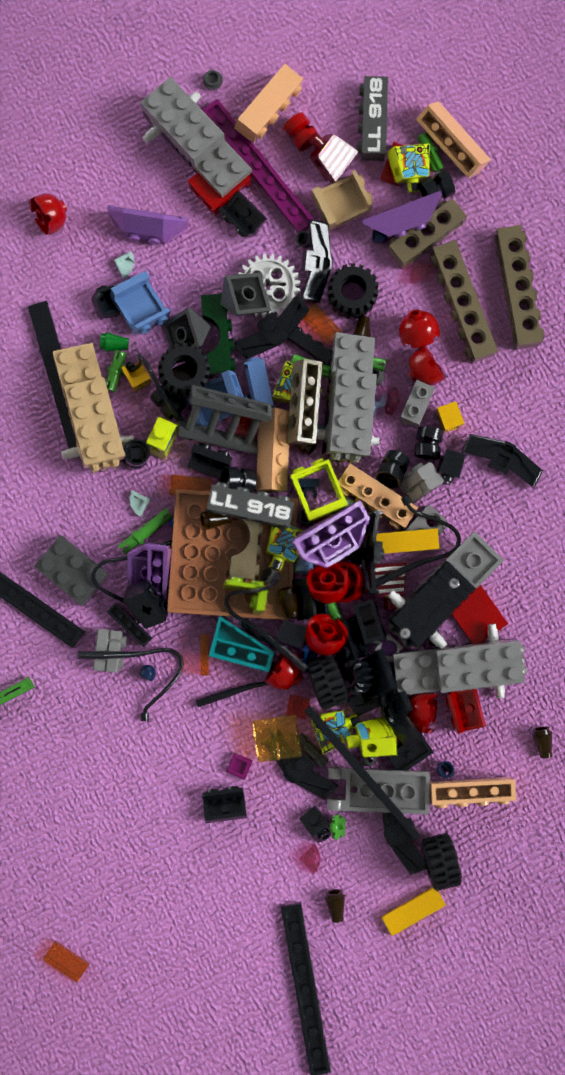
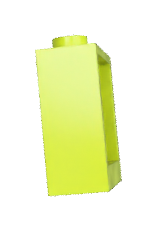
M323 459L316 460L312 463L311 467L306 469L304 466L293 470L294 474L290 475L309 523L348 506L329 459L326 461ZM325 469L338 500L310 511L298 480Z

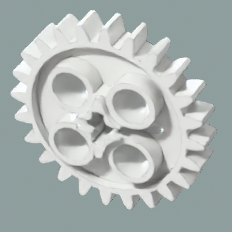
M264 253L263 259L260 260L256 255V262H252L249 259L250 266L243 265L242 268L245 272H238V275L261 273L265 290L266 283L271 285L270 290H266L271 311L262 313V318H265L271 312L276 313L279 317L280 311H284L295 297V294L300 293V289L296 287L301 285L300 280H295L299 277V274L292 273L295 267L294 265L288 267L289 260L282 263V256L275 260L272 253L270 259H267ZM274 272L283 274L280 279L272 278ZM282 291L285 295L282 299H276L274 294Z

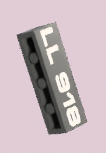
M364 76V82L360 83L359 96H363V102H359L358 114L362 115V122H358V134H361V141H358L357 151L361 153L362 161H384L386 155L388 77Z
M216 483V485L211 486L206 512L286 529L290 527L294 502L289 501V497L277 496V498L269 497V493L257 491V494L249 493V489L237 487L236 490L228 488L229 485L224 483Z

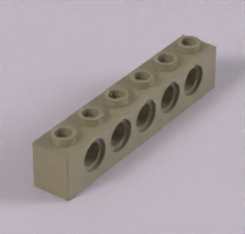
M521 225L497 228L494 238L515 350L537 347L544 340V330L539 325L541 314L539 308H536L535 303L537 301V292L532 287L534 276L532 269L529 270L528 265L530 254L525 249L526 233L522 231ZM508 246H515L517 252L510 251ZM512 265H518L521 271H515ZM515 284L523 285L524 291H519ZM519 303H525L528 310H522L519 307ZM523 322L529 323L531 330H526L523 327Z
M456 240L433 247L429 256L430 262L437 269V281L439 285H443L445 290L443 296L445 302L451 306V318L453 322H457L459 328L457 333L459 339L465 343L466 348H464L467 359H471L473 364L495 356L498 352ZM443 263H451L453 268L446 269ZM457 281L460 287L454 288L450 282ZM463 299L466 301L467 305L460 306L457 300ZM469 317L473 319L474 324H466L464 318ZM478 336L481 343H474L471 337Z

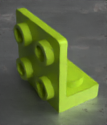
M230 577V580H226L223 584V589H257L264 587V582L252 580L251 583H244L241 578ZM268 590L254 593L251 596L250 608L253 609L252 614L261 615L265 611Z

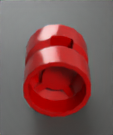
M303 112L291 117L283 126V130L289 138H294L293 143L300 152L312 146L309 138L317 132L314 126H309L310 121Z

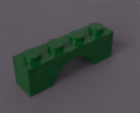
M222 293L201 295L203 319L214 324L220 332L218 345L213 351L206 354L208 363H210L209 379L218 378L225 371L236 370L235 358H231L230 351H234L233 339H229V331H232V321L227 319V312L230 311L221 305Z

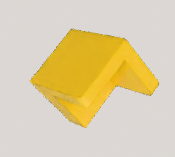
M143 365L134 372H130L125 366L122 367L135 392L152 383Z
M457 402L437 407L435 410L440 427L444 433L461 428L465 424Z

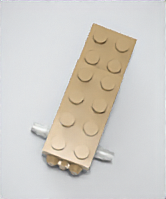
M93 343L53 351L52 354L76 447L61 451L63 460L79 457L83 471L90 470L92 474H96L98 471L105 472L108 468L116 469L125 457L123 446L130 440H133L134 437L133 435L120 436L106 382L104 377L101 376Z

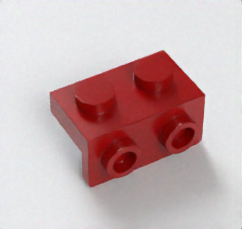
M477 689L447 693L446 704L451 709V723L453 728L456 729L457 734L486 726Z

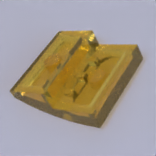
M296 714L252 721L258 762L302 756Z

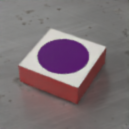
M387 634L388 641L378 644L374 650L384 649L387 660L391 663L393 654L399 653L403 646Z

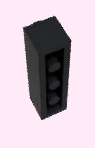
M297 326L288 337V340L316 360L322 362V364L328 365L332 360L333 350L328 347L325 348L320 341H315L310 334L303 333L302 329Z
M115 602L107 611L142 647H145L153 639L118 603Z

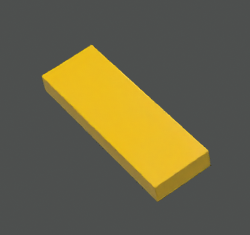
M438 528L378 533L376 541L383 542L384 554L440 549Z
M431 887L381 917L391 936L446 906L439 891H435Z

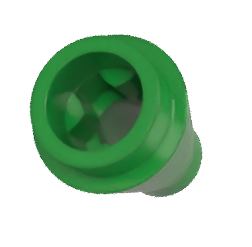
M106 332V334L101 333L99 349L104 350V352L128 350L129 338Z

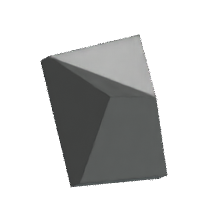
M261 273L225 276L221 305L235 316L270 312L271 308Z
M186 308L163 324L171 349L174 348L175 344L182 346L183 343H187L189 347L193 344L198 349L203 345L211 327L191 308Z

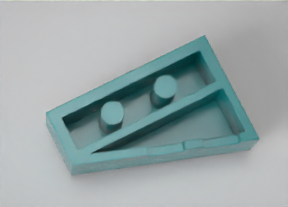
M219 616L209 656L269 672L274 651Z

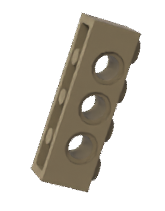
M453 198L448 202L446 200L442 201L436 207L437 210L434 211L430 221L425 223L426 227L423 229L429 230L431 235H423L421 232L423 229L414 231V228L406 230V235L398 238L394 237L389 242L388 253L402 270L465 223L467 215ZM437 218H444L447 223L440 224ZM412 241L415 247L410 248L406 246L405 242Z
M301 359L293 362L287 435L288 444L303 446L316 444L322 362Z

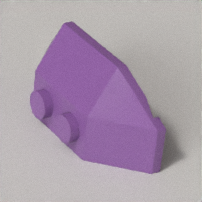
M438 191L362 220L363 224L387 236L394 235L395 238L406 235V230L414 228V231L426 227L425 223L430 221L442 196V192Z
M107 205L110 217L123 235L133 242L144 240L152 245L165 244L188 228L187 217Z
M357 501L304 530L292 542L302 560L328 568L360 548L370 518L361 501Z
M147 543L128 552L127 587L148 579L152 586L156 587L161 598L168 603L171 548L166 545Z

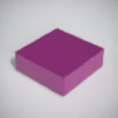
M234 752L226 772L245 780L253 760Z

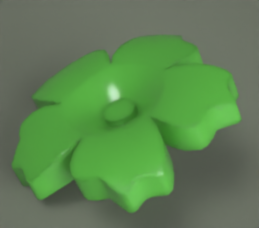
M335 814L332 818V823H330V832L335 840L344 837L346 834L345 818L340 817L339 814Z

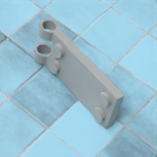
M328 767L329 779H346V799L328 798L327 810L390 813L353 768ZM365 769L402 813L429 815L430 771ZM357 787V792H353L351 788Z

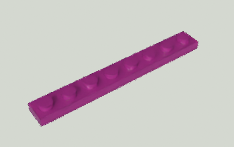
M216 99L202 109L224 133L225 141L252 168V177L295 231L299 233L309 227L307 220H314L257 147L235 129L236 121L221 102Z

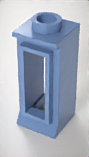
M259 357L250 358L247 362H244V368L251 399L271 404V408H273L274 405L264 359H259Z

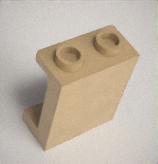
M356 170L351 171L350 176L323 189H320L319 186L312 189L311 197L323 221L328 223L329 231L372 210L373 197L370 192H366L364 179L361 174H357Z

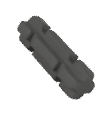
M299 733L295 737V742L299 746L301 745L302 749L313 760L315 759L321 768L328 763V758L324 754L322 755L321 751L310 740L308 741L303 733Z

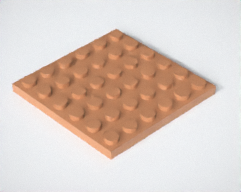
M176 489L167 612L233 617L226 609L224 599L227 593L235 590L223 589V584L226 580H230L228 578L230 557L241 553L245 549L248 542V533L244 524L232 517L231 523H226L209 530L202 528L200 513L205 512L210 493L208 491ZM290 498L289 501L294 502L290 525L296 527L298 498ZM263 524L262 535H258V543H261V553L256 558V564H259V575L255 576L254 581L262 582V572L270 566L273 558L272 555L265 553L271 525ZM285 561L281 571L276 570L280 575V580L277 585L268 589L265 611L261 615L252 614L253 609L250 608L251 596L254 593L232 595L228 600L230 608L244 618L290 620V618L286 617V613L277 595H279V589L292 586L294 563ZM243 580L244 583H251V581H252V580Z

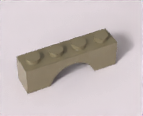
M238 519L246 527L248 542L241 553L230 557L228 578L235 577L243 580H254L255 576L259 575V564H256V558L261 553V543H258V535H262L263 524Z

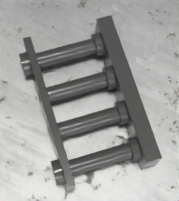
M192 385L190 389V403L194 405L188 422L179 421L178 436L240 450L244 453L257 454V439H254L261 421L270 423L272 418L271 404ZM201 407L214 409L207 427L195 425ZM223 411L233 414L227 432L215 429L220 414ZM242 416L253 419L246 436L235 434Z

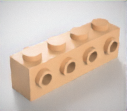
M284 64L237 119L235 129L252 143L257 138L262 139L268 130L266 129L269 124L274 125L279 118L278 113L281 110L284 112L291 103L289 100L299 95L302 90L303 78Z
M439 101L427 105L416 119L468 178L479 174L491 161Z
M271 408L272 418L270 423L261 421L258 428L256 491L268 493L286 492L289 463V444L287 443L289 410Z
M351 463L338 480L344 496H352L355 498L354 502L361 501L364 508L367 506L373 511H383V515L379 516V518L382 519L384 517L389 520L388 524L396 530L400 528L404 530L414 515L406 505H403L400 495ZM410 503V505L412 506V508H414L415 510L418 509L417 506H415L414 504Z
M512 777L430 781L429 800L432 805H435V808H446L448 804H456V807H466L468 803H477L478 806L489 805V802L510 804V801H516L515 779Z

